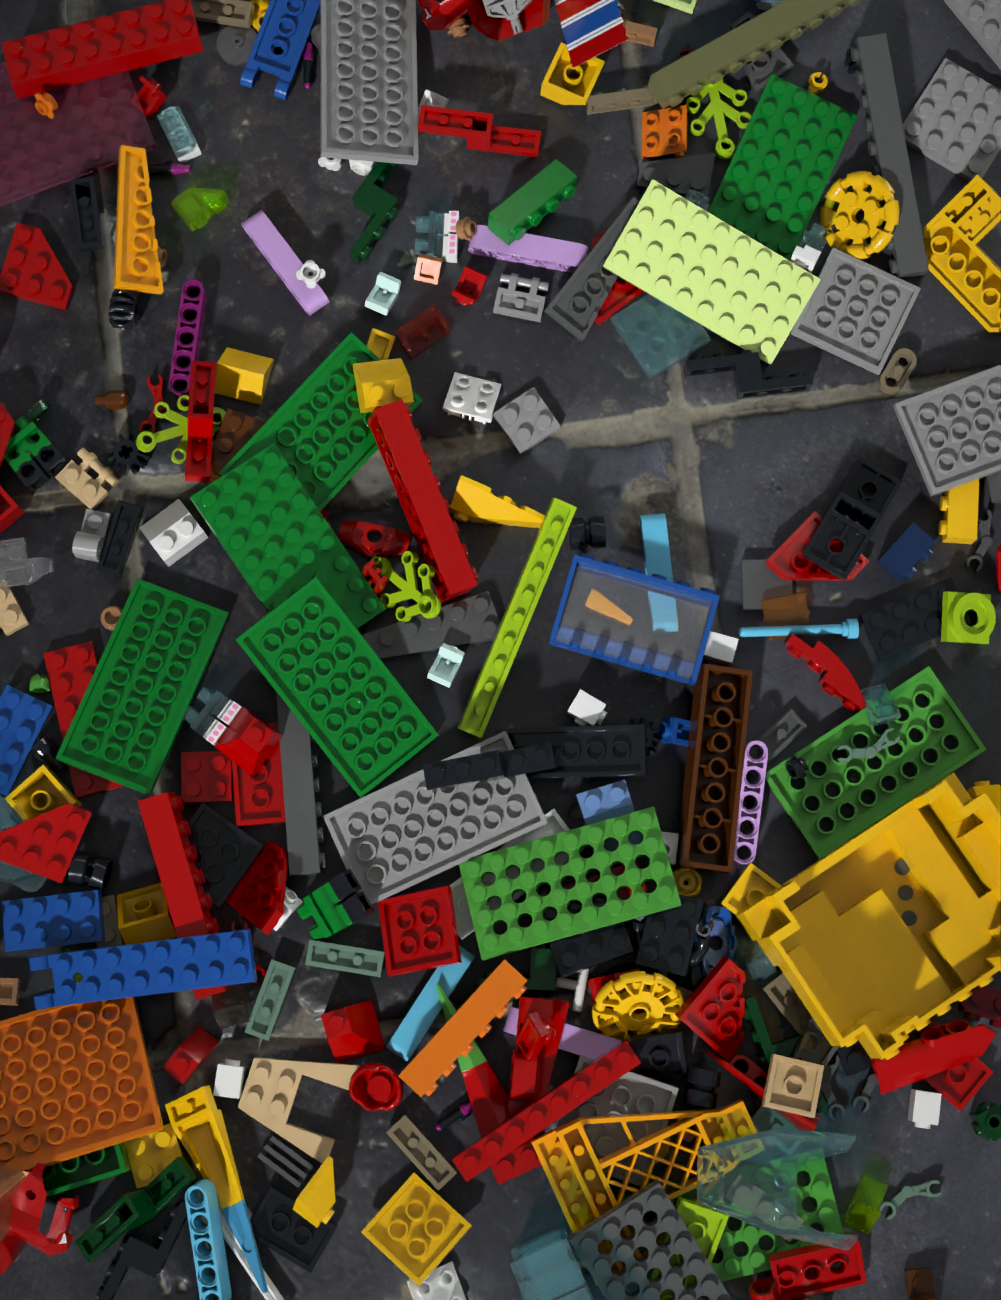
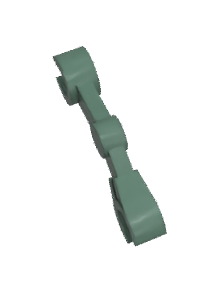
M889 728L883 732L878 741L871 747L851 749L847 745H842L836 750H846L848 757L838 758L837 760L844 763L851 758L871 759L882 749L896 744L900 736L894 741H889L887 734L894 729Z
M930 1179L915 1186L904 1185L890 1201L881 1202L878 1205V1211H881L887 1205L890 1206L891 1212L885 1218L892 1219L896 1215V1208L911 1196L939 1197L942 1194L941 1192L931 1193L929 1188L931 1184H939L940 1182Z

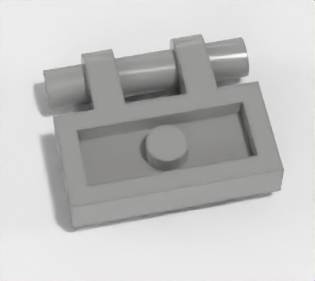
M502 273L500 283L508 284L509 286L508 289L498 287L493 313L541 323L546 297L537 295V292H548L549 283L540 281V278L533 277L528 279L519 277V274L511 273V275ZM516 287L528 288L530 292L516 291Z

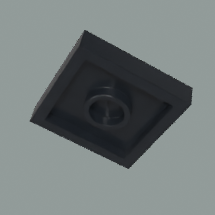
M680 1028L630 1035L631 1048L641 1064L634 1068L635 1073L661 1082L687 1078Z

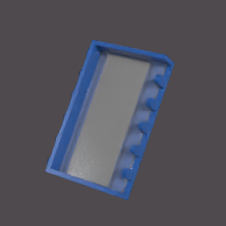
M580 553L579 556L574 555L549 645L694 686L720 596L716 595L715 591L709 588L701 587L698 590L691 588V584L684 581L673 583L666 581L667 578L659 574H652V576L642 574L643 571L638 568H620L616 562L609 560L599 562L594 560L593 556Z

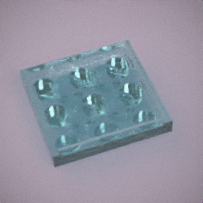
M649 294L610 317V322L649 380L711 342V338L702 325Z

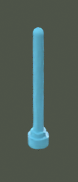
M846 619L841 624L741 627L738 630V634L741 637L841 634L846 636L847 639H857L859 636V623L857 619Z

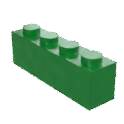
M555 159L489 213L488 229L508 246L515 240H520L528 229L532 226H537L545 215L549 212H554L562 201L570 199L575 194L577 175Z

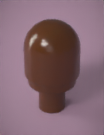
M109 390L105 392V395L94 396L95 405H106V409L119 410L128 406L129 396L123 390Z

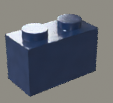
M913 522L880 558L877 564L898 582L904 577L909 580L918 570L915 566L920 559L925 562L934 552L931 547L936 541Z

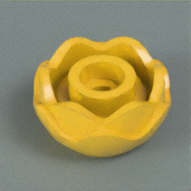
M682 867L674 871L673 876L679 895L694 897L700 892L702 878L695 869ZM685 880L688 881V885H684Z

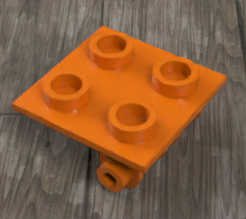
M687 105L643 112L641 158L674 154L675 158L684 157V154L687 152Z

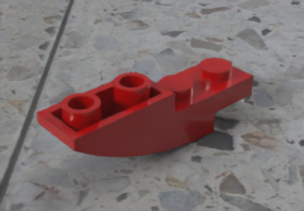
M794 634L789 637L784 644L788 648L786 651L796 659L802 658L808 663L807 667L813 672L824 674L818 683L822 685L821 689L832 697L836 695L842 699V705L850 711L854 712L857 710L859 712L865 707L864 698L855 679L842 661L828 647L818 641L812 648Z

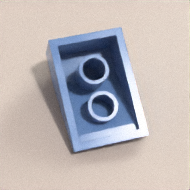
M625 779L576 794V800L585 826L635 812ZM639 832L633 833L629 838V842L634 845L640 844L643 841ZM610 839L606 842L605 849L610 852L615 851L619 846V842L615 839Z

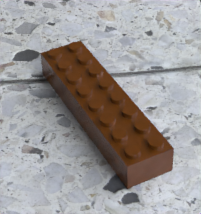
M710 664L700 666L693 693L678 831L676 867L721 873L732 872L753 671Z

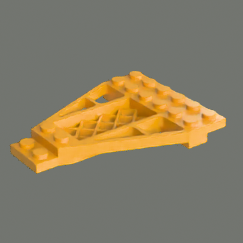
M741 1099L719 1110L703 1109L579 1117L530 1140L572 1233L621 1203L625 1189L635 1193L639 1191V1189L627 1185L632 1172L644 1176L640 1190L646 1187L649 1178L658 1179L663 1189H665L666 1184L673 1186L665 1191L670 1200L705 1184L691 1199V1201L700 1203L727 1172L733 1170L742 1159L765 1149ZM678 1118L677 1122L638 1141L633 1140L626 1124L629 1121ZM620 1122L628 1138V1145L598 1159L583 1126L585 1124ZM695 1124L697 1131L690 1129L688 1127ZM685 1131L698 1135L693 1149L680 1145ZM679 1132L676 1143L665 1139ZM701 1140L708 1155L698 1151ZM656 1143L652 1154L641 1151ZM661 1143L674 1147L670 1160L657 1156ZM679 1149L691 1153L687 1167L674 1163ZM638 1154L651 1158L646 1172L633 1168ZM632 1155L629 1166L618 1162ZM696 1155L708 1159L703 1173L691 1169ZM655 1160L668 1164L663 1178L651 1174ZM609 1166L605 1176L602 1169ZM614 1166L627 1170L623 1183L610 1179ZM672 1167L685 1171L680 1184L668 1180ZM690 1173L697 1175L687 1180ZM608 1183L621 1187L617 1200ZM628 1225L621 1229V1236L627 1237L631 1235ZM665 1232L658 1235L656 1238L657 1243L661 1244ZM602 1240L598 1244V1249L600 1251L608 1250L611 1246V1241ZM636 1248L633 1254L634 1257L641 1258L645 1256L647 1249L640 1253L638 1248ZM616 1261L611 1266V1270L613 1272H620L623 1270L625 1263Z

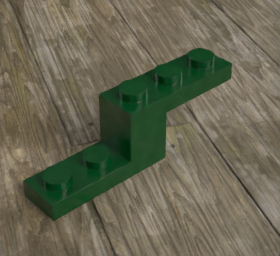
M376 162L352 197L354 207L372 218L349 252L351 260L360 265L363 259L367 260L369 258L375 241L382 239L386 232V225L389 221H394L399 214L398 198L380 188L387 182L389 178L388 173L392 167L396 168L399 164Z
M544 943L537 945L536 948H531L530 979H526L528 981L524 984L527 987L526 990H556V963L549 944ZM484 973V978H479V986L491 973Z
M755 996L746 997L744 1018L745 1020L750 1019L753 1029L749 1030L754 1045L759 1044L762 1054L758 1055L763 1070H769L771 1054L791 1058L802 1035H795L771 1043ZM821 1088L816 1108L817 1113L828 1110Z
M183 1156L177 1157L144 1189L124 1194L75 1241L88 1263L95 1262L127 1230L147 1225L197 1178Z

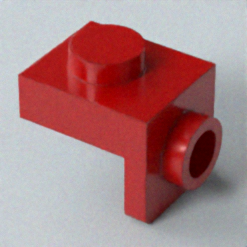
M141 75L139 80L144 83V86L131 101V104L147 118L151 119L167 96L160 91L163 86L151 77L148 81Z
M465 266L457 287L452 291L451 295L457 297V302L466 306L477 303L489 275L472 267Z

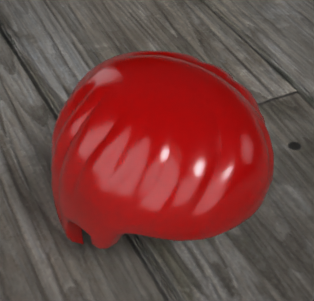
M371 1062L360 1066L352 1074L349 1082V1091L352 1100L360 1104L365 1110H392L402 1100L403 1083L398 1076L399 1074L390 1066Z

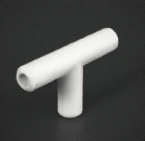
M589 969L578 972L577 980L561 977L556 979V987L575 990L572 1011L582 1012Z

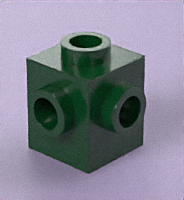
M988 1101L977 1105L974 1108L975 1111L969 1114L973 1121L970 1124L976 1135L987 1140L992 1139L996 1141L1000 1139L1001 1106L993 1102L989 1103ZM994 1117L997 1123L990 1126L989 1120Z

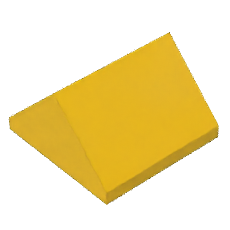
M227 347L217 362L215 394L261 406L274 359Z

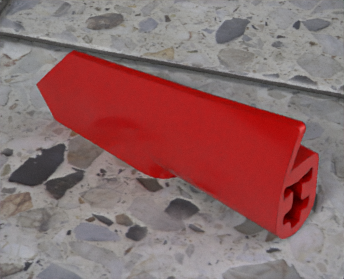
M520 997L517 1036L528 1015L537 1012L541 1020L545 1019L554 1025L555 1038L548 1045H543L538 1056L531 1061L525 1058L516 1042L512 1055L507 1109L512 1116L548 1091L570 1004L569 1001Z
M955 1020L925 1029L921 1033L920 1039L904 1043L898 1048L900 1052L891 1059L886 1060L884 1058L880 1060L870 1058L874 1075L879 1083L880 1093L886 1094L982 1056L996 1033L984 1024L971 1027L964 1020Z
M710 1051L707 1052L712 1059L763 1100L765 1087L762 1088L754 1080L758 1076H764L767 1080L768 1074L740 1053L733 1054L728 1061H724ZM739 1059L745 1060L746 1069L743 1072L733 1067L735 1061ZM776 1110L804 1134L814 1131L817 1127L815 1124L820 1119L817 1114H815V1118Z

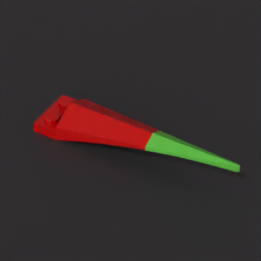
M437 984L436 987L446 1021H448L457 1011L441 985ZM473 1040L471 1043L474 1045V1048L465 1057L459 1055L458 1062L478 1130L482 1137L512 1115L507 1111L508 1094ZM534 1136L490 1166L498 1185L541 1165L530 1141L534 1139Z

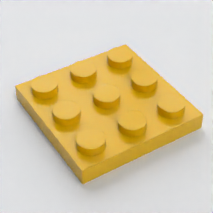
M413 1173L361 1233L420 1287L472 1225L418 1175Z

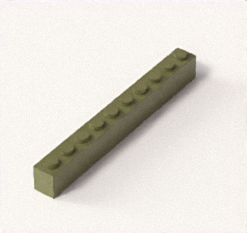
M785 0L651 74L648 88L662 109L670 105L674 107L681 103L686 96L698 94L704 86L710 83H718L724 75L730 72H738L749 61L755 62L759 60L767 51L779 49L785 41L797 39L805 30L817 28L825 19L837 17L843 9L848 6L854 7L862 0Z

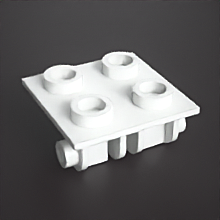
M455 372L443 405V411L448 412V415L459 417L462 414V419H465V416L468 415L470 421L475 417L474 421L482 422L483 424H486V422L491 423L492 413L502 384Z
M453 1261L435 1268L420 1287L411 1279L407 1281L413 1300H466Z

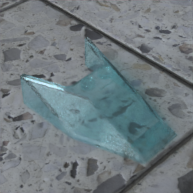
M776 1128L698 1147L697 1202L778 1236L849 1251L856 1243L857 1235L820 1232L799 1222L797 1218V1166L801 1163L847 1152L855 1142L856 1135Z

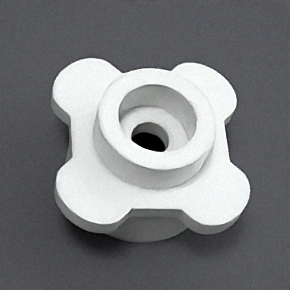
M321 157L318 159V164L329 170L338 171L341 168L342 159L334 158L331 160Z
M307 260L301 269L296 272V277L298 280H303L309 289H313L316 287V283L325 277V270L319 269L313 260Z

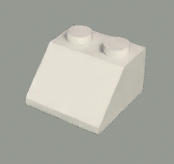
M180 499L139 527L168 567L208 538Z

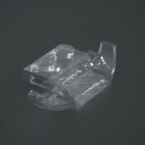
M24 537L0 541V588L30 585L38 581L46 573L54 572L52 559L28 558L27 544Z

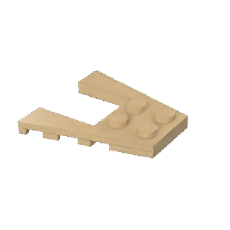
M255 1057L237 1108L323 1164L326 1158L331 1155L336 1139L287 1123L302 1077L305 1075L349 1090L350 1078L360 1065Z

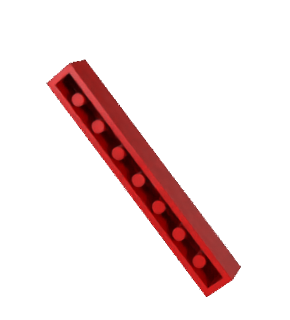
M623 1040L452 1157V1161L465 1181H469L641 1064L640 1060L629 1043Z

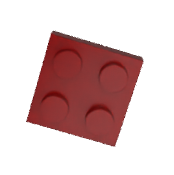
M221 751L181 752L182 802H233L232 760Z

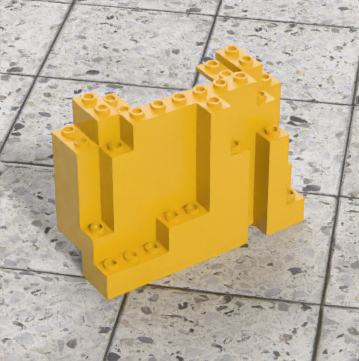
M955 773L939 780L888 816L880 819L735 915L752 941L757 940L772 965L779 966L831 1046H840L841 1048L846 1046L847 1048L859 1040L870 1058L880 1060L885 1058L889 1060L900 1052L898 1048L909 1038L908 1033L915 1028L917 1031L923 1029L931 1023L929 1018L936 1013L938 1016L945 1014L952 1008L950 1006L951 1003L967 999L973 994L971 992L973 988L978 985L981 988L994 980L992 975L998 971L1001 972V815L986 793L971 798ZM899 860H904L910 868L909 872L905 875H899L895 871V863ZM903 885H908L913 889V897L909 900H902L898 895V890ZM910 910L916 914L917 921L914 925L907 926L901 917L905 911Z

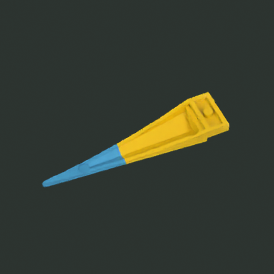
M210 1085L203 1086L166 1104L165 1107L174 1132L192 1158L202 1177L212 1181L215 1185L218 1204L246 1257L260 1290L266 1293L268 1292V1287L222 1111L217 1109Z

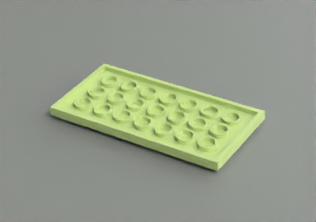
M653 179L602 266L739 348L751 350L752 353L759 352L760 360L768 365L773 363L821 280Z

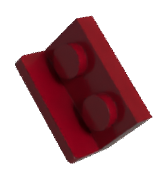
M979 985L971 990L973 994L960 1002L958 1010L965 1012V1018L979 1021L981 1017L990 1020V1026L1001 1029V991L987 986L982 988Z

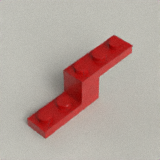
M421 105L418 132L465 137L467 149L530 157H538L541 131L494 126L493 114Z
M191 361L185 481L210 482L216 362Z

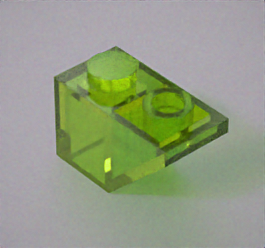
M189 187L171 201L174 211L192 232L197 228L204 227L210 217L215 213L219 214L224 211L229 203L224 190Z

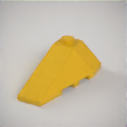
M461 475L450 506V511L454 514L453 517L465 523L469 520L475 523L540 528L545 515L524 505L518 508L511 498L505 495L497 497L491 492L492 488Z

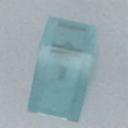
M885 683L861 689L870 727L894 722L901 717V713Z
M748 934L738 939L737 952L756 988L778 976L776 967L772 965L757 940L752 941Z

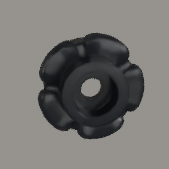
M792 755L791 759L785 762L786 770L793 779L806 777L808 765L802 757L798 758Z

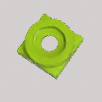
M943 592L941 642L989 644V636L996 623V614L991 603V594ZM969 609L974 610L978 616L977 623L974 626H968L964 620V615Z

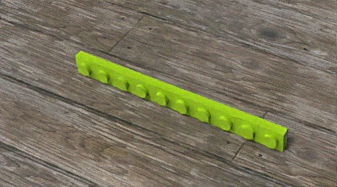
M552 498L457 727L458 729L482 738L577 507L557 498Z

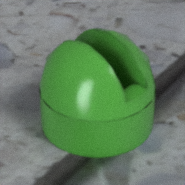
M39 674L32 676L29 683V691L31 693L43 694L50 691V682L46 675H42L41 678Z

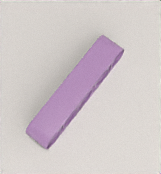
M259 210L241 223L248 236L309 316L329 303L327 296L317 283L315 288L309 289L303 280L297 279L296 272L301 269L302 262L262 210Z
M476 225V235H473L468 247V251L475 255L574 273L587 257L589 250L584 244L525 233L520 240H515L508 246L485 225Z
M756 740L745 744L733 859L740 864L751 863L755 859L768 748L763 742ZM754 744L758 745L761 749V755L757 759H753L749 754V749ZM750 770H755L758 774V780L754 784H749L746 780V774ZM747 795H752L755 799V804L751 809H746L743 805V799ZM745 820H749L752 824V829L748 834H743L740 831V824ZM742 845H746L749 849V854L745 859H739L737 856V849Z
M510 1006L503 1029L504 1032L516 1036L518 1008ZM565 1023L558 1049L595 1060L622 1041Z

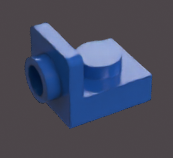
M676 717L663 718L659 726L661 743H672L688 747L691 721Z

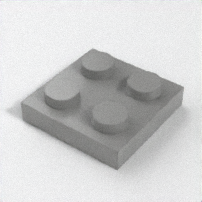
M534 387L493 413L494 418L520 455L561 429L560 424Z

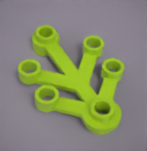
M722 78L716 84L710 83L704 86L701 92L687 99L686 105L688 113H697L701 101L709 93L710 103L700 117L692 121L690 132L694 136L702 135L705 125L713 116L718 136L714 151L718 158L725 160L733 155L735 144L728 138L724 115L735 121L738 127L746 129L751 115L748 112L740 113L720 99L719 92L732 99V103L735 106H743L747 100V93L744 90H734L725 84ZM740 95L743 97V100L739 101L735 96ZM689 103H695L697 107L691 108ZM740 118H746L748 122L743 123ZM699 125L701 130H695L693 126ZM727 144L730 148L723 149L721 145Z
M182 395L177 401V407L181 411H188V406H182L180 401L185 399L189 402V396ZM159 402L154 408L155 416L165 418L179 426L156 433L143 431L136 439V446L142 452H150L155 448L156 443L183 435L178 447L171 454V460L175 464H182L186 460L188 418L170 410L167 403ZM164 407L166 413H159L157 408ZM214 407V415L220 417V422H214L213 436L215 432L219 431L226 414L219 407ZM143 437H149L151 439V443L145 444L143 442ZM176 452H180L183 455L182 460L175 458Z
M405 551L402 554L401 560L405 567L406 579L391 568V563L387 558L375 556L371 559L376 563L374 570L379 568L382 571L380 577L386 576L387 579L402 590L392 594L384 593L380 596V601L385 608H393L396 603L409 599L417 602V605L411 607H398L395 613L397 620L408 622L412 616L419 614L429 619L438 616L441 610V601L437 595L433 594L431 579L435 574V569L432 565L421 564L418 568V575L422 580V593L418 590L415 565L418 563V554L416 552Z

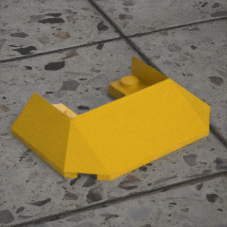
M977 174L923 228L924 246L930 272L988 332H1001V268L978 246V243L1001 221V197Z

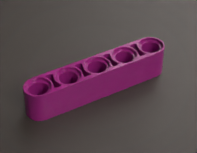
M195 279L186 281L181 292L169 378V388L177 399L182 395L189 396L191 362L186 368L179 367L180 363L187 359L199 361L207 294L202 283ZM192 291H200L197 297H189ZM189 314H197V317L194 320H186V317ZM186 337H194L192 343L183 344V340ZM179 384H187V388L184 391H176Z

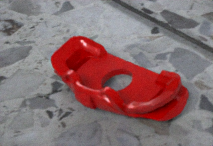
M343 521L339 528V540L342 544L353 547L355 552L361 553L368 558L375 556L389 558L390 555L402 556L409 548L410 534L397 528L361 521ZM372 530H377L382 534V538L378 542H371L367 538L368 533Z

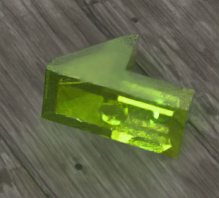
M862 1175L843 1223L868 1234L882 1213L879 1211L888 1185Z

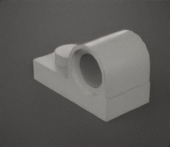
M86 509L81 532L77 531L73 540L72 552L76 558L99 562L112 518L110 513Z

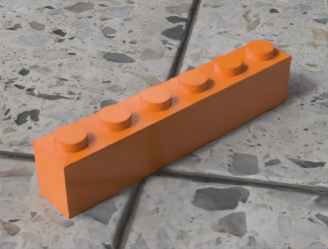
M504 959L398 1076L420 1097L424 1094L429 1097L439 1086L436 1083L442 1074L447 1077L457 1065L454 1061L459 1055L465 1057L474 1048L471 1042L478 1035L483 1038L492 1028L489 1022L495 1016L500 1019L510 1008L507 1005L508 1001L512 997L518 999L527 989L524 984L528 980Z

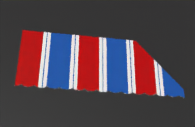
M554 0L573 68L629 39L626 36V28L623 26V18L620 17L621 10L617 7L618 0Z

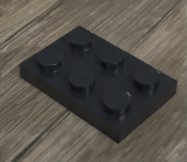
M271 1186L251 1220L255 1240L311 1273L338 1225L329 1220L327 1224L322 1222L316 1228L293 1210L296 1202L295 1199Z

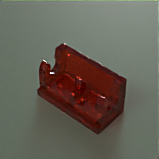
M434 304L397 329L395 335L408 356L413 359L451 333V330L448 327V322Z

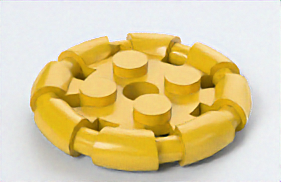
M869 171L851 172L847 174L846 178H839L828 189L824 196L826 198L824 206L820 207L819 217L821 228L825 227L827 232L825 239L831 249L836 248L862 260L871 257V254L874 252L879 253L894 236V227L899 222V203L894 198V189L880 175L874 176ZM869 185L872 188L871 193L867 192ZM852 186L854 192H849L848 187ZM884 199L886 204L881 208L879 201ZM835 201L840 203L837 211L832 210ZM862 209L864 211V218L861 222H858L856 214ZM883 221H886L884 229H880ZM835 224L836 228L840 231L834 233L831 225ZM871 237V244L868 245L866 239ZM849 239H852V245L847 246L846 244Z
M645 971L629 972L620 975V979L614 982L610 980L600 989L595 997L596 1004L592 1006V1018L596 1028L601 1030L602 1035L621 1041L626 1040L630 1043V1035L677 1028L681 1020L675 1014L684 1004V998L681 991L676 989V984L666 976L655 972L652 975L646 974ZM623 988H625V989L627 990V991L623 992L622 994H620V992H619V991L622 990ZM636 1009H644V1012L640 1014L633 1013Z

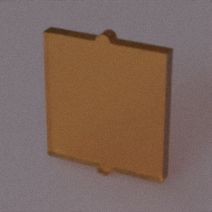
M805 592L761 600L764 614L762 621L765 623V626L810 625V610L807 609ZM767 636L768 640H774V639H779V638L790 637V636Z

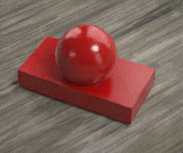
M537 1012L528 1015L516 1038L518 1046L528 1061L538 1056L543 1045H548L554 1040V1025L545 1019L541 1020Z

